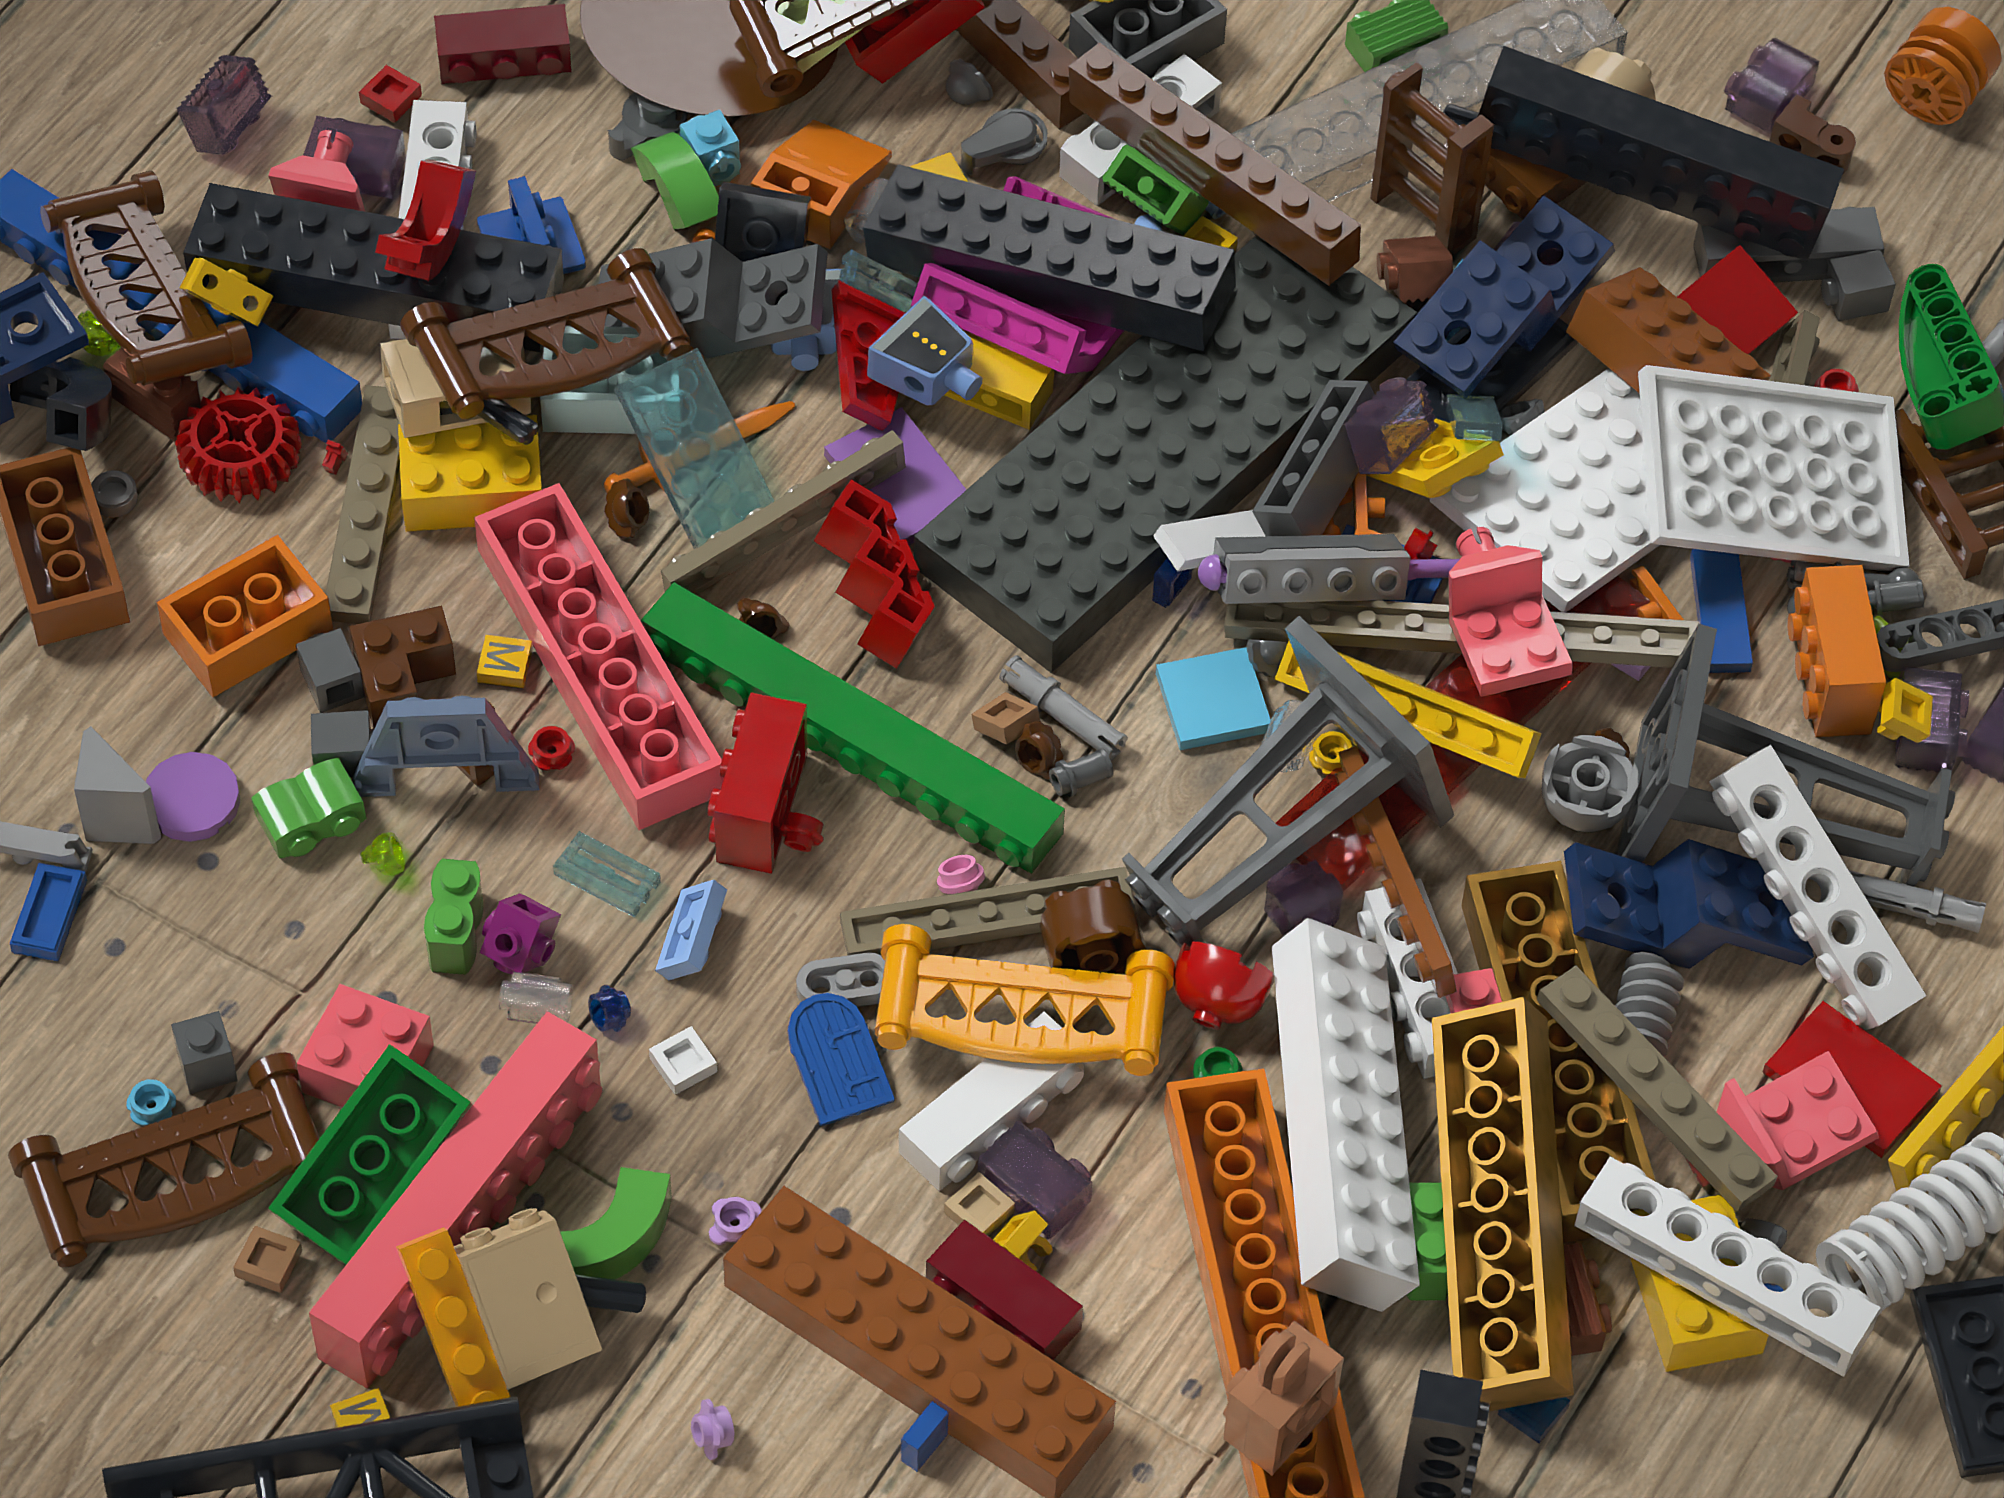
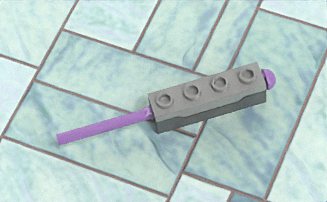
M1394 534L1215 537L1214 552L1201 561L1198 568V577L1206 588L1217 590L1225 604L1405 600L1407 580L1416 578H1449V571L1460 559L1410 560L1409 554Z

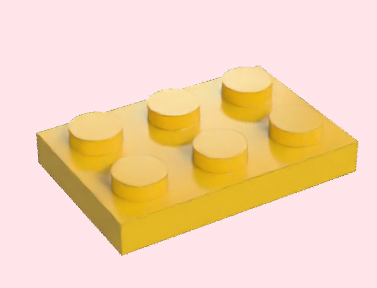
M1425 416L1374 445L1363 465L1366 466V476L1428 498H1436L1448 493L1452 489V485L1461 479L1485 472L1491 462L1504 456L1497 438Z

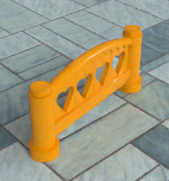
M910 924L893 925L886 929L883 934L881 956L885 961L875 1035L879 1045L886 1049H902L911 1037H915L955 1051L1010 1062L1070 1064L1122 1059L1125 1070L1136 1076L1151 1074L1159 1062L1166 992L1173 986L1175 972L1173 959L1163 952L1140 950L1132 953L1127 958L1125 975L933 955L930 954L932 942L930 935L922 928ZM946 990H952L967 1015L962 1019L954 1020L947 1015L934 1018L925 1011ZM995 995H1001L1016 1020L1009 1025H1002L996 1020L982 1023L975 1018V1015ZM1045 1000H1050L1065 1026L1059 1030H1051L1045 1025L1031 1028L1024 1023V1020ZM1094 1005H1097L1114 1028V1032L1109 1035H1100L1094 1030L1088 1033H1080L1073 1026Z

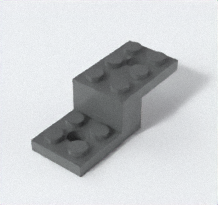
M712 238L649 254L656 266L654 276L691 340L690 346L707 359L821 332L828 252L819 244L745 262L740 261ZM609 264L601 265L599 284L611 281L607 274ZM788 289L787 294H785L779 300L778 304L775 305V301L778 295L782 291ZM606 315L605 327H630L612 315Z

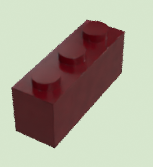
M565 4L434 16L441 84L572 72Z
M965 1219L926 1260L927 1279L1052 1360L1060 1354L1082 1329L1083 1306Z

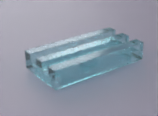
M852 249L843 256L841 264L845 265V267L840 270L839 278L843 280L842 282L905 313L912 307V300L909 298L913 299L918 285L917 282Z
M581 831L576 834L553 865L555 876L634 918L640 911V904L642 902L646 903L650 898L652 888L656 889L661 883L660 873ZM582 850L641 881V884L637 885L616 874L615 870L602 863L597 864L577 852Z

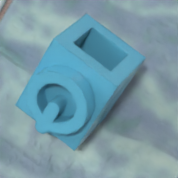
M720 109L706 115L696 116L680 124V136L697 154L714 186L722 185L723 182H729L740 174L739 140Z

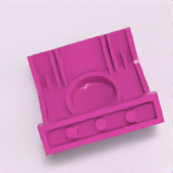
M1016 176L1007 178L1003 190L1111 218ZM934 263L924 264L911 306H914L925 296L958 327L1063 374L1093 371L1124 331L1032 307Z

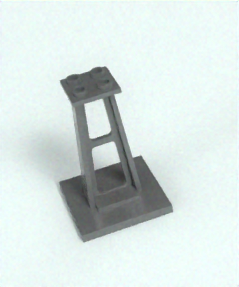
M1300 616L1293 620L1285 630L1310 695L1145 868L1130 853L1122 858L1130 874L1125 881L1136 893L1134 899L1151 918L1158 914L1167 925L1165 928L1166 932L1180 948H1182L1184 943L1188 946H1191L1192 942L1205 943L1199 932L1394 784L1440 828L1455 816L1430 742ZM1333 723L1357 746L1369 761L1290 825L1284 827L1277 825L1255 803V796L1326 725ZM1240 814L1245 815L1267 837L1266 843L1196 899L1186 898L1173 885L1175 875L1233 817Z
M1698 623L1641 721L1634 758L1638 769V789L1632 805L1623 818L1616 855L1643 863L1669 819L1740 833L1731 816H1726L1719 810L1713 799L1712 792L1689 786L1696 742L1700 740L1745 757H1749L1771 745L1787 772L1794 774L1797 778V788L1809 807H1811L1814 784L1820 783L1897 810L1905 816L1906 827L1904 837L1902 838L1817 818L1839 855L1902 868L1900 883L1915 887L1918 881L1925 882L1931 870L1932 861L1934 858L1941 859L1949 841V831L1943 830L1944 821L1949 817L1955 800V791L1949 790L1952 770L1942 768L1929 789L1925 791L1705 704L1704 698L1717 629ZM1753 802L1755 812L1760 817L1768 819L1770 807ZM1782 837L1780 840L1781 843L1794 845L1785 837Z

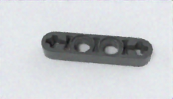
M2004 599L1888 624L1882 627L1877 634L1883 669L1889 672H1900L2004 648V622L1999 623L2001 618L2004 621ZM1960 624L1972 625L1978 630L1981 638L1969 637L1962 631ZM1928 632L1934 634L1940 639L1942 646L1935 647L1928 644L1923 639L1921 633Z

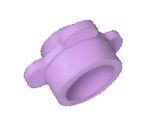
M740 1197L717 1200L712 1206L715 1222L714 1226L709 1229L710 1240L716 1245H723L726 1242L736 1243L760 1215V1206L754 1201H747ZM732 1220L740 1222L738 1226H732L730 1223Z
M710 1399L702 1400L700 1412L695 1414L691 1420V1432L696 1445L704 1447L706 1457L712 1460L717 1458L718 1448L733 1444L734 1425L731 1415L725 1406L714 1407Z

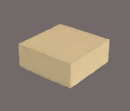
M980 1172L944 1203V1213L957 1225H960L965 1219L987 1236L993 1233L1015 1212V1202Z

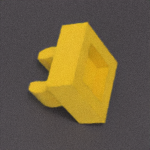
M1897 678L1886 683L1882 704L1878 710L1881 713V725L1877 727V733L1891 740L1904 736L1916 743L1928 738L1931 730L1933 696Z
M1035 1210L1013 1216L993 1239L1035 1271L1037 1268L1028 1259L1029 1248L1034 1249L1040 1257L1050 1255L1053 1251L1049 1241L1039 1236L1048 1224Z

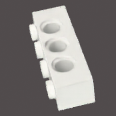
M1185 54L1181 55L1171 64H1165L1160 67L1152 78L1209 119L1220 111L1222 82ZM1094 120L1093 124L1082 133L1072 135L1063 144L1060 150V177L1098 206L1116 192L1109 185L1103 183V175L1121 148L1129 144Z
M1421 878L1416 879L1415 882L1452 964L1453 974H1458ZM1383 888L1366 891L1363 910L1357 914L1361 936L1363 939L1371 940V942L1385 947L1392 1017L1396 1022L1402 1021L1406 1032L1404 1035V1046L1409 1061L1411 1063H1418L1423 1079L1434 1077L1432 1022L1424 1018L1451 1014L1446 996L1437 997L1431 980L1422 983L1409 978L1413 976L1419 977L1413 955L1417 954L1418 950L1415 943L1407 946L1404 941L1394 938L1402 936L1397 922V918L1402 916L1399 906L1392 909L1389 907Z

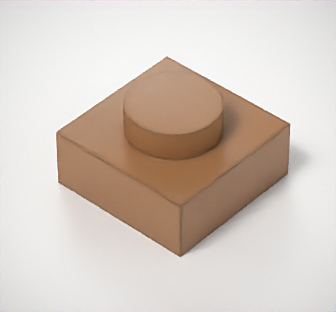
M1006 692L971 714L974 730L1004 744L1018 739L1023 734L1025 724L1040 721L1038 706Z
M254 1226L233 1266L235 1277L282 1293L302 1253L301 1242Z

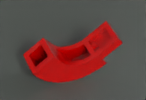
M421 160L411 204L402 225L395 233L380 234L378 237L375 253L387 256L384 270L424 280H431L437 276L446 264L460 234L468 209L476 170L435 160Z

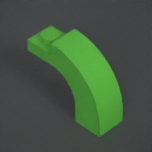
M621 1167L614 1199L605 1214L587 1227L573 1231H560L576 1275L616 1280L627 1274L648 1256L660 1239L668 1218L672 1199L670 1174Z

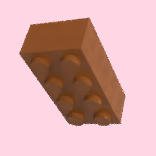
M1641 267L1585 290L1566 330L1570 336L1639 394L1638 372L1646 365L1769 381L1771 377L1767 371L1757 364V361L1752 356L1742 352L1724 337L1721 330L1707 323L1691 309L1687 302L1677 298L1660 284L1653 274Z
M68 447L1 464L0 518L38 647L130 623L124 589L81 450Z

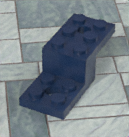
M1543 196L1497 251L1481 240L1476 244L1394 341L1395 348L1461 396L1467 398L1514 341L1529 352L1536 346L1615 252L1614 243ZM1549 248H1557L1564 254L1557 264L1544 265L1539 261L1541 253ZM1455 328H1466L1471 332L1470 338L1464 344L1452 345L1446 341L1449 332Z
M44 272L0 293V425L15 418L8 384L90 345L87 332ZM22 323L37 325L29 333L14 331Z
M1687 839L1653 866L1577 842L1564 850L1573 932L1576 936L1633 953H1652L1664 958L1670 964L1687 969L1695 966L1725 943L1801 966L1814 957L1813 948L1809 942L1799 938L1790 923L1792 915L1783 900L1775 898L1764 881L1766 873L1758 860L1691 839Z

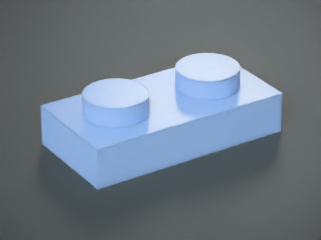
M710 880L681 890L655 969L656 972L667 980L699 972L706 963L709 956L708 948L715 927L721 918V908L727 889L717 881Z

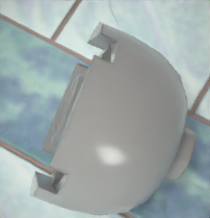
M1593 735L1573 737L1572 743L1564 744L1560 748V744L1555 746L1544 762L1542 771V798L1548 811L1563 826L1577 832L1594 833L1611 828L1621 821L1632 805L1638 789V769L1635 762L1634 766H1632L1631 761L1625 756L1626 750L1614 741L1602 736Z

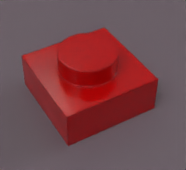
M385 65L359 91L360 103L393 123H396L413 105V100H418L422 96L421 84L388 65Z

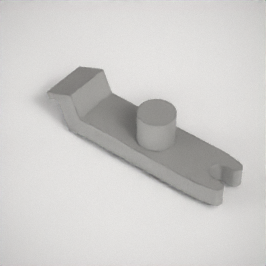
M0 821V853L11 854L16 863L24 865L30 863L33 859L61 863L65 868L87 871L93 849L92 847H86L79 835Z

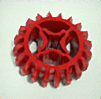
M237 386L232 395H226L219 389L217 399L215 400L202 396L201 408L189 407L187 419L180 421L179 435H177V440L175 441L176 450L179 454L177 456L179 466L186 473L187 480L191 486L199 485V489L204 496L215 491L216 497H218L220 502L228 495H234V498L240 504L243 495L252 494L256 500H259L261 490L267 489L275 493L278 486L277 481L289 482L290 470L297 468L299 462L298 454H300L302 444L301 437L298 435V423L295 421V417L291 416L287 405H275L276 399L273 394L261 399L257 387L249 395L243 394V391ZM210 441V442H211V445H209V446H207V447L205 448V446L207 445V443ZM272 442L270 447L267 449L266 445Z

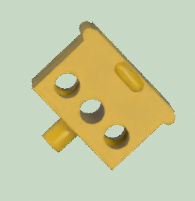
M194 258L179 287L210 304L213 309L257 327L273 298V295L250 284L247 277L233 269L226 271L203 258ZM208 274L209 283L204 287L202 280ZM246 296H248L249 304L245 309L243 306V300Z

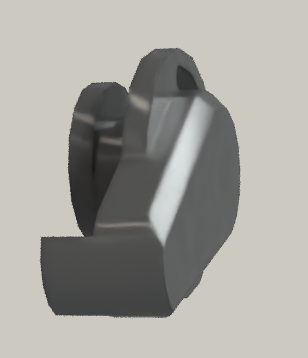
M634 92L624 102L622 120L613 130H608L610 154L615 159L623 161L633 156L631 147L669 132L680 133V124L687 122L688 112L683 111L682 119L677 121L676 109L660 105Z
M1009 108L996 112L987 119L981 130L961 143L962 170L972 176L975 168L999 161L1015 165L1032 163L1042 154L1047 145L1048 130L1043 120L1035 113L1024 109ZM1036 124L1040 127V130L1043 134L1042 141L1039 135L1037 134Z

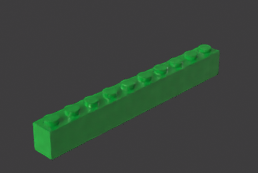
M675 582L672 583L641 619L642 625L662 659L683 670L692 681L709 685L721 692L727 701L736 706L743 705L746 707L750 693L807 704V748L816 752L822 751L837 760L846 771L852 774H861L875 782L887 795L900 797L916 806L919 812L928 819L940 820L955 829L964 840L973 844L979 843L996 853L998 858L1011 867L1018 866L1032 874L1064 834L1065 808Z

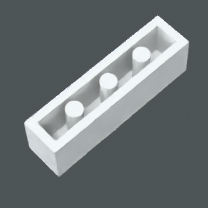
M1046 1012L1040 1014L1027 1025L1031 1028L1045 1025L1051 1030L1062 1029ZM986 1058L899 1128V1154L938 1191H941L952 1181L958 1183L970 1174L976 1161L988 1151L995 1153L1008 1142L1012 1132L1025 1121L1032 1123L1037 1120L1046 1110L1048 1102L1060 1092L1063 1094L1071 1092L1084 1076V1063L1033 1064Z

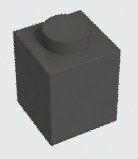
M1881 250L1831 259L1826 278L1821 281V294L1825 304L1832 306L1839 322L1888 312L1896 283Z
M341 628L328 633L312 635L307 640L296 644L300 671L320 713L365 698L361 671Z
M368 710L311 714V754L313 766L329 759L339 758L349 777H353L374 731L370 726Z
M220 1011L171 1024L178 1058L189 1094L238 1081L232 1050Z

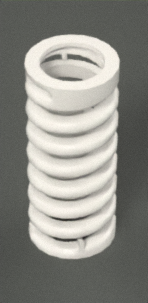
M1991 1132L1979 1134L1970 1143L1954 1151L1949 1160H1942L1932 1166L1929 1174H1921L1913 1179L1909 1188L1899 1189L1891 1195L1889 1201H1882L1874 1206L1869 1215H1862L1852 1221L1848 1230L1841 1229L1827 1238L1816 1249V1261L1819 1269L1824 1272L1827 1278L1847 1289L1853 1288L1860 1291L1863 1284L1867 1296L1872 1303L1881 1307L1879 1314H1881L1891 1303H1896L1903 1298L1905 1288L1916 1289L1924 1282L1925 1274L1936 1275L1944 1269L1945 1260L1956 1261L1963 1257L1965 1246L1976 1247L1983 1243L1986 1232L1996 1233L2003 1229L2004 1139ZM1985 1149H1990L2001 1156L2000 1160L1998 1161L1994 1156L1986 1152ZM1971 1191H1972V1192L1975 1194V1196L1978 1198V1202L1975 1200V1198H1974V1196L1972 1195ZM1952 1206H1953V1207L1955 1208V1210L1959 1213V1215H1960L1961 1218L1963 1219L1964 1223H1963V1222L1959 1219V1217L1956 1215V1213L1954 1212ZM1932 1220H1933L1934 1223L1939 1227V1229H1940L1941 1232L1943 1233L1944 1237H1943V1236L1940 1234V1232L1937 1230V1228H1936L1935 1225L1933 1224ZM1914 1237L1918 1240V1242H1919L1920 1245L1922 1246L1923 1250L1920 1248V1246L1918 1245V1243L1915 1241ZM1894 1251L1897 1253V1255L1899 1256V1258L1901 1259V1261L1903 1262V1264L1900 1262V1260L1898 1259V1257L1895 1255ZM1845 1261L1855 1270L1861 1281L1853 1282Z

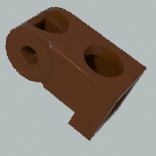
M1796 94L1775 120L1769 142L1844 169V174L1848 170L1856 145L1854 134L1844 126L1830 125L1827 121L1809 112L1812 102Z

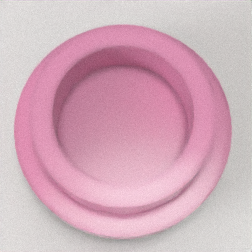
M971 855L951 857L945 860L938 868L940 875L937 878L939 890L945 894L975 891L985 879L983 867L976 863L975 858Z

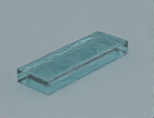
M1447 394L1446 411L1454 436L1457 439L1499 441L1502 438L1503 423L1493 397L1469 395L1467 398H1464L1461 395Z

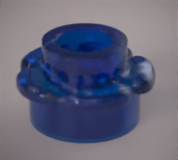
M603 985L600 987L599 992L589 996V1013L597 1029L602 1032L614 1029L615 1032H618L625 1027L626 1020L631 1016V1006L623 991H617L609 985Z

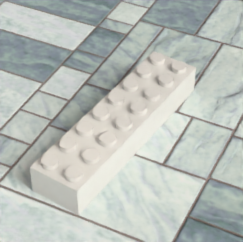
M1307 918L1272 945L1301 1285L1382 1312L1420 1285L1385 947Z

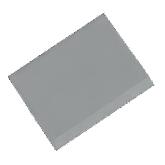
M90 726L83 731L74 785L86 841L156 843L161 839L151 787Z

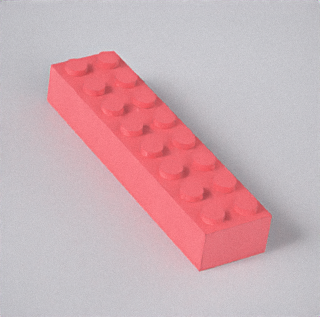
M560 483L474 517L479 553L529 640L532 641L534 649L637 829H644L709 801L713 788L721 789L724 777H720L722 759Z
M548 1011L544 1014L310 1310L309 1316L319 1360L367 1389L378 1375L382 1377L390 1371L397 1359L400 1346L408 1336L411 1338L415 1337L425 1324L396 1246L443 1227L448 1230L453 1246L462 1244L460 1239L465 1234L480 1228H489L491 1230L497 1222L501 1224L507 1220L515 1207L518 1194L525 1185L532 1186L539 1179L545 1167L546 1158L554 1148L560 1149L566 1144L573 1132L574 1122L583 1111H591L601 1096L602 1086L600 1084L597 1039Z

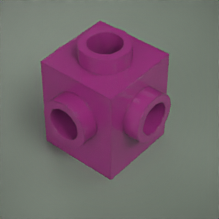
M521 893L500 900L496 910L490 913L483 925L482 935L485 939L479 953L494 960L493 965L497 969L512 975L523 974L543 966L548 962L554 951L556 942L552 937L561 914Z

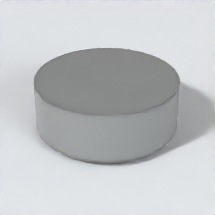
M107 471L98 475L91 483L100 514L103 516L120 517L126 515L137 504L138 494L135 481L125 472Z

